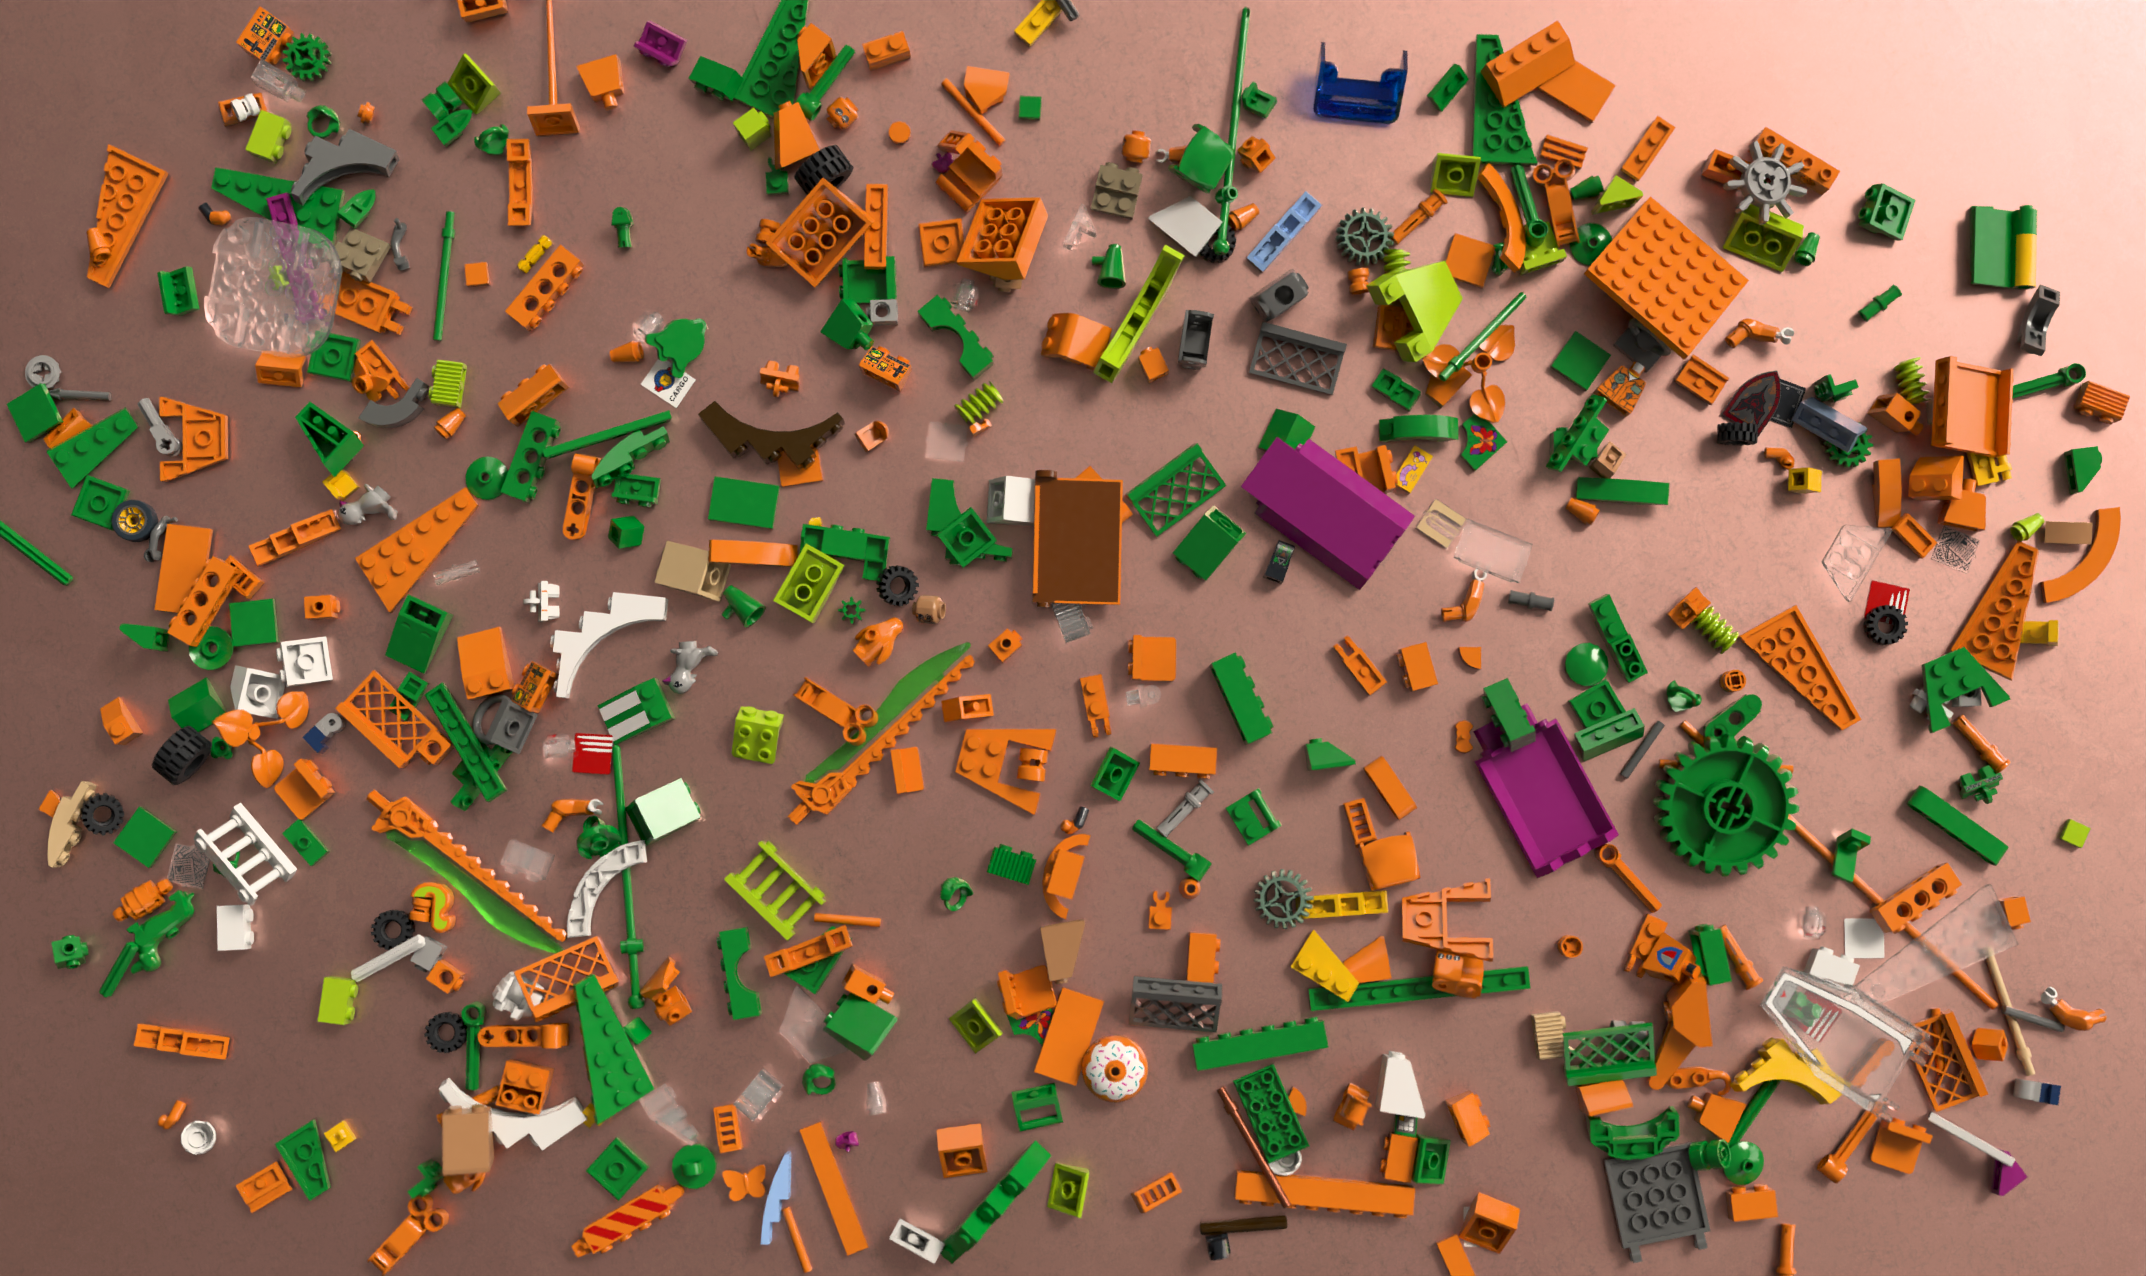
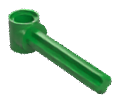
M845 45L810 93H802L795 103L799 102L804 116L810 121L817 117L822 108L820 100L855 54V50L851 46Z
M1515 165L1511 168V174L1526 220L1524 225L1526 243L1531 247H1539L1544 242L1548 233V226L1543 220L1538 218L1523 166ZM1532 232H1538L1540 236H1536Z
M2073 363L2059 368L2057 373L2013 385L2012 399L2059 385L2063 387L2073 386L2084 380L2086 369L2079 363ZM2069 370H2073L2076 373V380L2069 376Z
M1138 819L1132 828L1134 832L1184 865V871L1199 882L1212 865L1210 861L1198 853L1191 855L1142 820Z
M478 1001L465 1006L461 1013L464 1025H467V1090L479 1089L480 1043L478 1041L480 1025L484 1024V1017L487 1011L485 1005ZM471 1007L477 1009L478 1018H473L470 1015Z

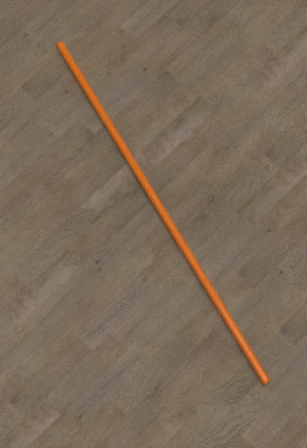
M1684 720L1679 727L1704 748L1705 737ZM1789 814L1788 818L1797 824L1794 831L1833 865L1834 854ZM1854 873L1852 884L1876 905L1884 901ZM1909 922L1904 924L1905 928L1903 930L1990 1009L1996 1008L1998 1003Z

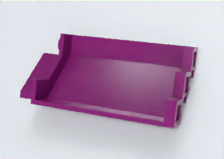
M1276 437L1241 485V488L1258 499L1256 504L1259 507L1254 512L1257 516L1359 590L1369 580L1415 517V515L1310 439L1304 445L1299 443L1296 449H1293Z
M1528 703L1521 707L1527 713L1526 718L1530 726L1533 725L1535 729V742L1511 752L1508 746L1504 747L1500 739L1502 734L1500 728H1495L1493 722H1490L1473 731L1483 749V752L1480 753L1482 757L1474 762L1536 878H1540L1554 872L1562 865L1582 857L1590 850L1609 843L1619 834L1557 719L1555 718L1549 722L1547 719L1537 722Z

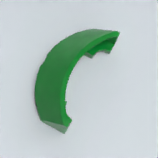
M1669 1106L1663 1113L1652 1120L1629 1126L1610 1124L1602 1121L1600 1117L1585 1114L1590 1142L1608 1155L1619 1159L1631 1160L1652 1157L1663 1152L1664 1147L1672 1141L1675 1142L1680 1136L1679 1114L1674 1106Z

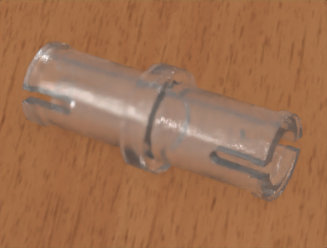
M474 559L470 562L460 565L453 564L450 568L433 572L434 578L444 576L435 580L437 586L453 580L460 581L462 577L480 573L479 567L470 569V567L478 565V562Z

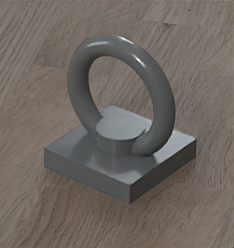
M1636 318L1629 321L1628 328L1613 344L1633 363L1635 361L1644 366L1645 373L1650 370L1661 356H1668L1672 352L1671 348Z
M495 694L486 698L478 706L473 717V732L478 741L483 744H497L520 754L538 714L513 703L506 695ZM501 703L487 735H485L481 728L482 718L491 705Z

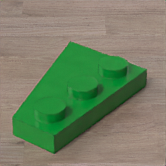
M832 926L826 932L836 929V927ZM844 951L784 974L807 990L817 994Z
M315 1119L275 1144L309 1201L331 1188Z

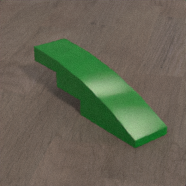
M1578 477L1576 499L1620 502L1624 504L1669 505L1670 483Z

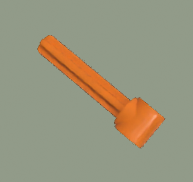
M1606 843L1595 848L1594 855L1596 859L1602 862L1606 868L1611 867L1652 913L1661 908L1662 904L1620 859L1622 855L1616 846ZM1609 847L1611 855L1609 858L1604 859L1602 852L1605 848Z
M1874 1106L1873 1109L1868 1107L1835 1154H1827L1820 1160L1817 1170L1833 1183H1839L1848 1170L1845 1162L1881 1114V1110L1877 1106Z

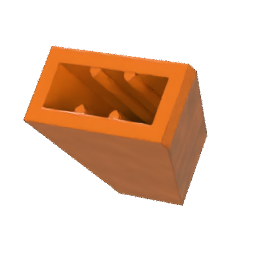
M788 101L779 105L780 110L774 113V159L776 170L820 150L799 102L792 105Z

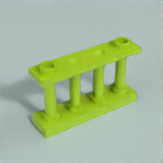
M760 841L758 845L763 850L740 874L729 873L724 880L788 941L796 934L793 931L796 922L815 902L818 901L821 905L826 902L823 899L825 894L818 887L813 889L775 853L778 849L770 841L766 843ZM770 855L779 865L756 889L750 890L745 885L746 879ZM786 871L795 880L772 904L766 905L761 900L763 898L762 894ZM802 886L810 896L788 919H780L777 916L779 913L778 909Z

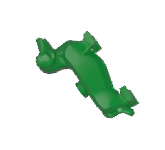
M176 891L168 897L170 901H175V904L169 910L149 918L141 925L136 922L126 929L129 933L134 934V942L138 945L137 952L140 959L131 967L133 974L142 970L153 972L160 967L161 959L157 951L158 944L166 937L167 939L175 937L180 932L178 929L191 919L194 914V907L191 903L195 895L194 893L188 894L186 891Z

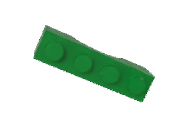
M937 294L918 310V315L932 332L945 329L956 333L960 337L964 349L959 363L974 381L994 365L992 360L994 356L987 347L982 348L978 343L980 339L973 330L969 332L964 327L966 324L964 319L959 314L954 315L950 310L952 305L945 297L941 299Z
M748 927L719 932L720 936L717 937V946L719 950L722 949L723 953L720 965L722 972H726L727 980H724L725 993H729L730 1002H727L729 1016L733 1015V1020L760 1016L762 1009L759 992L745 987L740 981L737 971L740 958L751 949Z

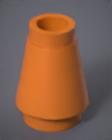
M1252 203L1229 212L1228 225L1233 231L1242 230L1260 214L1256 204Z
M99 228L87 230L90 257L96 262L108 260L111 257L112 249Z
M633 340L610 350V358L613 363L639 362L640 359L644 358V350L639 341L635 342Z
M456 407L436 421L434 429L447 440L454 435L466 415Z
M1574 498L1570 499L1565 508L1585 525L1586 523L1592 525L1600 512L1596 505Z
M1193 877L1184 878L1179 884V892L1186 899L1196 898L1201 891L1199 881ZM1193 884L1195 887L1192 893L1187 891V886Z

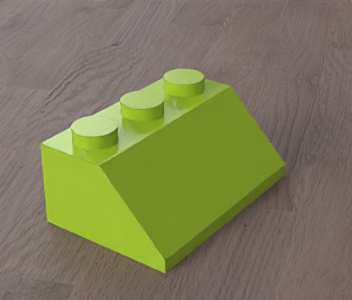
M1750 203L1746 210L1736 214L1723 248L1783 272L1803 238L1804 225L1788 218L1785 219V217L1770 211L1768 222L1761 225L1759 224V207Z

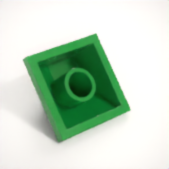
M1322 738L1310 739L1309 744L1304 745L1308 771L1356 765L1355 759L1330 742H1322Z

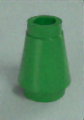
M1591 175L1570 188V192L1575 201L1577 199L1599 196V193L1604 192L1600 177L1598 175L1595 177Z
M1809 232L1795 251V261L1800 265L1810 266L1815 261L1820 240L1818 234Z

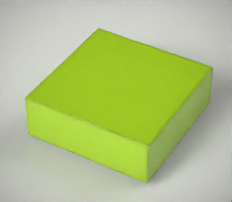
M2067 819L2059 839L2082 848L2091 828L2072 819Z

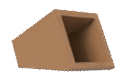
M1084 919L1040 927L1050 981H1055V984L1067 983L1068 978H1071L1073 975L1085 927Z
M475 1104L471 1108H462V1106L449 1107L443 1113V1175L490 1172L494 1161L491 1106L485 1107L484 1104Z

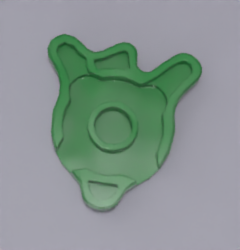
M700 318L694 320L675 319L668 323L660 332L648 333L645 336V342L656 347L660 361L671 359L672 376L682 378L687 364L697 358L704 348V333L707 325Z

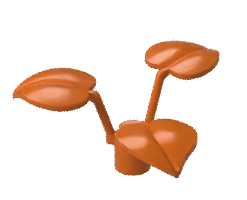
M1500 325L1479 346L1484 352L1479 353L1473 360L1464 362L1463 367L1470 365L1474 372L1482 374L1481 389L1474 391L1469 400L1472 412L1476 416L1493 423H1497L1504 413L1505 396L1497 385H1490L1485 388L1486 371L1491 366L1492 359L1495 361H1505L1514 353V325ZM1442 344L1436 346L1431 353L1422 359L1429 373L1441 380L1439 374L1448 366V362L1460 353L1454 346ZM1454 372L1446 381L1455 379L1458 372Z
M292 691L281 696L276 707L277 714L281 717L280 720L262 723L255 722L252 724L253 719L250 713L240 709L224 713L213 720V724L228 745L235 747L248 741L250 745L261 751V754L253 756L251 771L256 781L262 787L269 788L274 784L282 773L284 762L278 751L268 750L266 752L262 746L255 742L260 736L259 727L282 724L283 722L291 729L300 726L308 714V698L304 691Z

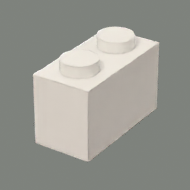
M248 904L217 906L218 951L251 949V944L254 942V933L251 931L253 910L250 909Z
M1821 946L1820 949L1812 948L1803 973L1843 989L1851 990L1860 965L1853 963L1854 959L1841 954V957L1832 955L1834 951Z
M899 1219L889 1238L934 1264L945 1245L942 1241L902 1219Z

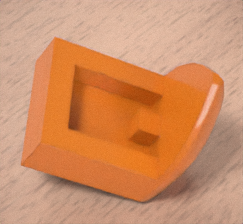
M874 421L854 435L865 452H868L887 439L888 427L881 421Z

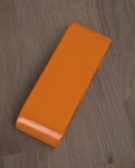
M1383 756L1378 757L1363 767L1365 773L1398 820H1401L1417 809L1415 802Z

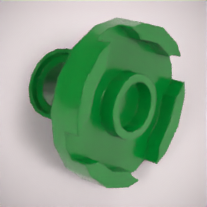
M590 816L583 824L584 832L576 840L578 853L584 858L592 859V856L599 855L601 858L619 847L621 836L616 827L606 825L597 816ZM595 822H598V826L591 827Z
M692 1143L684 1146L676 1153L672 1161L674 1178L680 1185L690 1189H698L707 1185L717 1170V1161L714 1153L702 1144Z

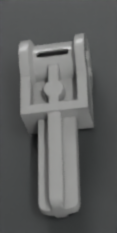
M141 399L137 405L151 427L149 430L156 440L157 450L170 457H176L181 454L183 450L182 442L176 439L170 428L163 423L150 399Z

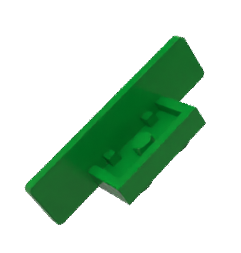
M1591 395L1587 399L1583 409L1574 419L1572 426L1566 435L1563 436L1561 443L1550 456L1546 464L1549 470L1561 472L1571 457L1581 465L1587 466L1609 432V429L1596 418L1607 402L1605 397Z
M480 742L496 771L501 768L507 758L513 753L497 744L491 749L487 744ZM461 761L452 774L463 786L453 797L451 804L466 811L481 791L464 762Z

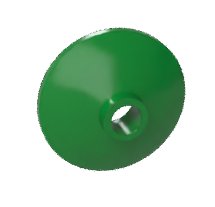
M1586 223L1579 226L1577 230L1580 243H1577V241L1570 243V251L1573 257L1581 264L1591 266L1612 241L1609 231L1596 223ZM1594 239L1597 243L1596 246L1590 245L1589 241Z
M481 457L472 462L467 469L465 477L467 488L474 496L483 500L498 498L503 494L500 491L508 469L497 458ZM485 473L489 474V479L487 481H483L482 476Z
M209 626L197 647L189 645V655L192 661L198 667L206 670H215L223 667L228 663L233 653L231 637L225 630L215 626ZM212 645H216L217 650L214 653H212L210 650Z
M1740 1141L1729 1147L1731 1153L1730 1166L1724 1168L1723 1172L1728 1180L1737 1185L1752 1183L1763 1170V1153L1757 1145L1749 1141Z

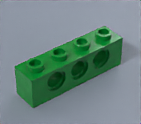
M531 411L500 491L501 493L526 503H530L531 499L534 500L538 491L536 487L537 482L543 478L545 473L544 464L546 459L542 450L552 447L554 438H558L561 431L559 421ZM544 433V441L536 443L537 434ZM531 453L537 454V460L534 463L528 462V456ZM528 473V482L521 484V475Z

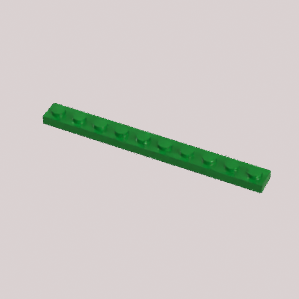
M1528 966L1484 970L1481 994L1531 989ZM1433 976L1359 983L1349 1002L1324 987L1308 988L1310 1011L1454 997L1456 995L1434 989L1432 986Z

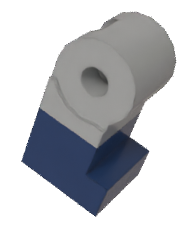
M329 713L302 738L317 753L323 754L329 748L325 743L335 733H340L344 730L346 721L339 714Z
M2015 1079L2013 1096L2058 1106L2061 1086L2052 1083Z

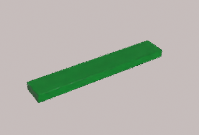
M668 410L543 449L542 452L546 460L634 433L639 429L644 430L670 422L672 417Z
M440 683L425 694L426 699L486 802L490 803L506 792L507 788L446 684Z

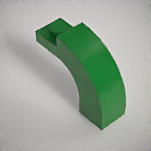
M1442 415L1393 416L1390 419L1379 420V441L1391 442L1425 439L1443 442L1458 440V418Z

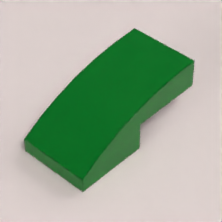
M1384 368L1372 385V388L1409 412L1421 395V391L1403 382L1402 378Z
M409 671L397 690L416 708L429 683ZM396 696L389 707H397ZM397 709L389 710L390 712L397 715ZM401 709V718L408 722L412 711Z

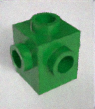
M68 935L63 937L62 940L51 942L54 961L58 969H75L80 967V964L86 963L85 956L89 955L86 942H82L80 936Z

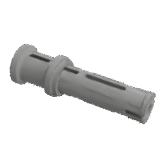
M1201 779L1198 780L1199 783L1190 793L1187 792L1185 794V799L1156 827L1166 838L1194 808H1200L1201 802L1209 794L1214 793Z

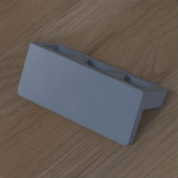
M1814 397L1802 401L1792 419L1795 423L1847 453L1852 451L1858 437L1867 430L1865 426Z

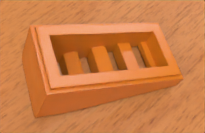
M262 93L252 94L257 101L260 111L267 112ZM244 96L218 102V108L225 127L257 118L259 114L247 116V119L241 122L238 120L230 101L235 99L241 100ZM231 108L233 116L230 117L227 112V109Z
M230 555L225 561L229 564L233 563L234 567L242 571L233 587L245 598L252 599L265 582ZM244 574L247 575L240 584L237 583ZM251 579L252 582L250 583V585L246 589L243 588L245 584Z
M1365 798L1343 803L1355 847L1358 848L1360 843H1363L1365 846L1376 841V834ZM1358 807H1362L1363 809L1361 811L1354 813L1350 812L1351 809H1355ZM1365 816V819L1353 822V818ZM1367 824L1368 826L1367 828H1363L1360 830L1355 829V827ZM1370 833V836L1358 839L1359 835Z
M736 1103L714 1107L719 1152L724 1153L742 1149L743 1142ZM732 1111V1116L720 1118V1113ZM733 1121V1125L722 1127V1122ZM734 1130L735 1134L723 1135L724 1131ZM726 1140H736V1143L725 1145Z
M1170 1172L1131 1193V1196L1140 1213H1146L1178 1195L1182 1190L1173 1173ZM1166 1180H1168L1173 1190L1170 1193L1164 1183ZM1157 1185H1160L1165 1196H1161L1156 1187ZM1151 1189L1157 1200L1153 1201L1148 1190ZM1141 1194H1144L1148 1202V1205H1145L1141 1197Z

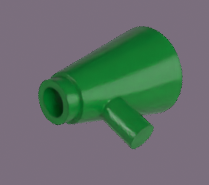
M1110 244L1105 256H1092V265H1102L1097 283L1104 288L1120 289L1126 286L1123 253L1120 245Z
M733 585L727 587L723 592L729 605L723 611L722 616L729 619L735 612L744 627H749L757 622L766 610L764 604Z

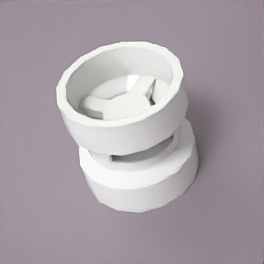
M252 93L245 95L241 100L235 99L230 101L233 111L240 122L246 120L247 116H256L260 113L259 106Z

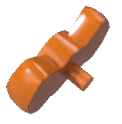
M1466 720L1457 722L1455 724L1457 736L1455 749L1465 754L1473 750V745L1469 741L1471 739L1469 732L1473 729V724Z

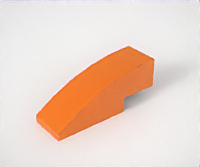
M1900 458L1873 462L1875 484L1872 485L1876 528L1892 527L1900 519L1902 491Z

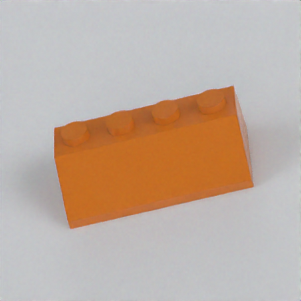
M1557 20L1486 63L1481 70V74L1503 108L1575 65L1576 62L1570 38Z

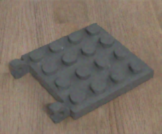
M1691 1142L1666 1146L1663 1148V1152L1645 1159L1625 1160L1615 1157L1603 1159L1621 1246L1623 1249L1629 1248L1630 1261H1633V1263L1642 1262L1640 1245L1694 1235L1695 1248H1698V1250L1708 1248L1704 1232H1709L1710 1226L1698 1171L1694 1170L1689 1158Z

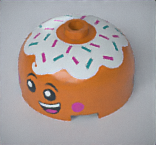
M1109 1035L1097 1039L1089 1046L1082 1062V1076L1089 1091L1097 1098L1111 1103L1124 1102L1136 1096L1143 1088L1148 1075V1063L1143 1050L1135 1041L1123 1035ZM1112 1068H1119V1074L1113 1075L1111 1073Z

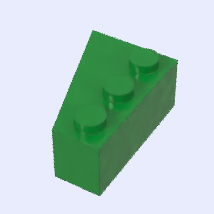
M309 402L295 416L322 463L334 478L364 447V444L353 431L312 402Z
M1506 678L1483 688L1484 696H1481L1485 707H1490L1493 713L1490 717L1495 728L1499 727L1502 732L1500 739L1504 747L1508 746L1512 752L1535 742V729L1533 725L1530 726L1526 718L1527 713L1522 709L1519 698L1509 679Z

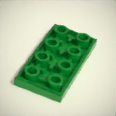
M1274 1064L1233 1081L1268 1164L1310 1147Z

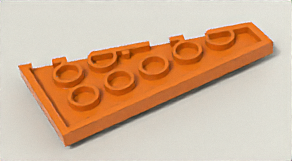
M463 488L355 558L389 613H393L397 608L396 606L406 597L416 581L424 575L440 555L442 549L450 543L460 527H463L479 507L468 488Z

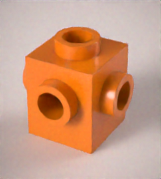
M1254 136L1247 139L1237 150L1241 156L1240 162L1247 169L1251 167L1260 173L1276 159L1270 150V145L1261 138L1259 140Z
M676 985L661 994L654 1002L656 1016L660 1021L665 1020L669 1026L692 1012L687 998Z

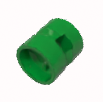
M446 81L436 88V93L430 92L422 99L423 103L439 122L449 115V110H456L463 104Z
M1724 1139L1711 1140L1710 1143L1707 1141L1692 1142L1689 1148L1690 1162L1696 1171L1710 1170L1711 1168L1724 1169L1730 1166V1148Z

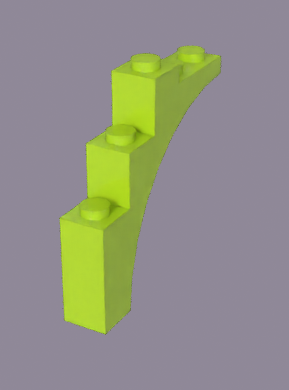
M1167 245L1164 246L1127 316L1100 357L1093 372L1094 374L1113 383L1130 358L1155 311L1165 298L1185 255Z

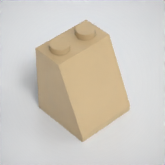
M667 541L662 551V559L656 572L654 583L720 602L731 564L709 562V551Z

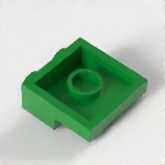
M1884 183L1872 185L1865 192V198L1867 199L1865 207L1858 213V218L1860 219L1859 226L1873 233H1882L1896 241L1903 240L1916 200Z

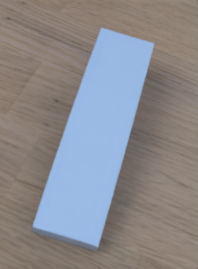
M1305 191L1247 258L1264 272L1323 205Z
M790 1151L785 1153L767 1197L762 1222L761 1245H770L772 1242V1222H779L781 1220L782 1199H789L791 1197Z

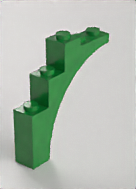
M1036 1140L1021 1154L973 1211L942 1241L945 1245L940 1254L944 1259L953 1264L966 1251L968 1252L976 1245L990 1226L1003 1215L1014 1199L1028 1187L1052 1155Z

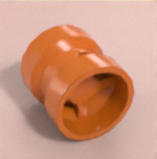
M760 219V232L756 235L755 241L767 245L766 242L778 230L781 224L773 220Z
M1368 268L1353 269L1347 272L1348 279L1353 283L1349 286L1350 294L1369 292L1366 287L1369 282H1366L1369 277Z
M1739 670L1726 671L1720 676L1719 684L1726 692L1740 691L1746 685V677Z
M412 897L413 909L410 911L408 919L431 922L432 899Z
M1565 935L1558 940L1557 949L1561 955L1575 958L1582 953L1583 944L1578 937Z

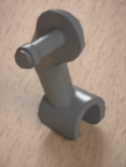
M396 218L394 220L396 225L390 246L394 255V262L398 270L401 271L410 268L407 257L402 256L400 251V242L405 235L407 226L405 223H400V220Z
M164 516L152 529L149 547L144 553L146 561L154 562L155 560L159 561L162 559L161 551L157 550L158 539L167 529V524L178 521L176 517Z

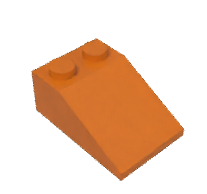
M501 627L457 637L462 680L467 700L476 701L513 690L515 684Z

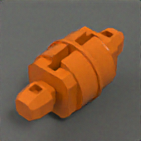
M163 879L155 885L149 880L138 887H134L133 890L120 898L123 906H119L112 913L114 918L119 922L129 918L130 915L136 921L147 914H151L153 910L165 903L163 894L165 895L172 890V883L168 879Z

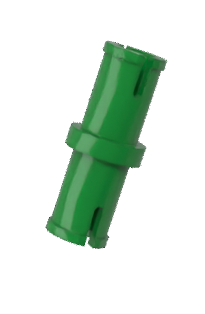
M1893 284L1880 296L1876 295L1873 297V301L1863 309H1860L1858 311L1860 317L1868 322L1869 319L1880 311H1885L1890 303L1901 297L1902 292Z

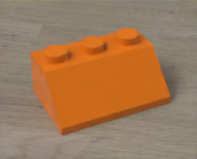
M812 23L808 27L805 26L801 29L797 39L801 71L807 89L810 91L837 56L832 38Z
M550 363L547 366H540L535 371L536 374L530 379H523L518 384L517 389L502 395L501 401L497 403L508 421L519 427L529 419L531 411H540L569 388Z

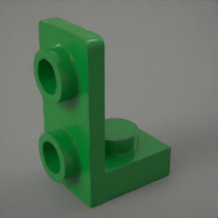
M1852 828L1837 837L1832 876L1848 883L1853 882L1857 852L1870 845L1871 836Z

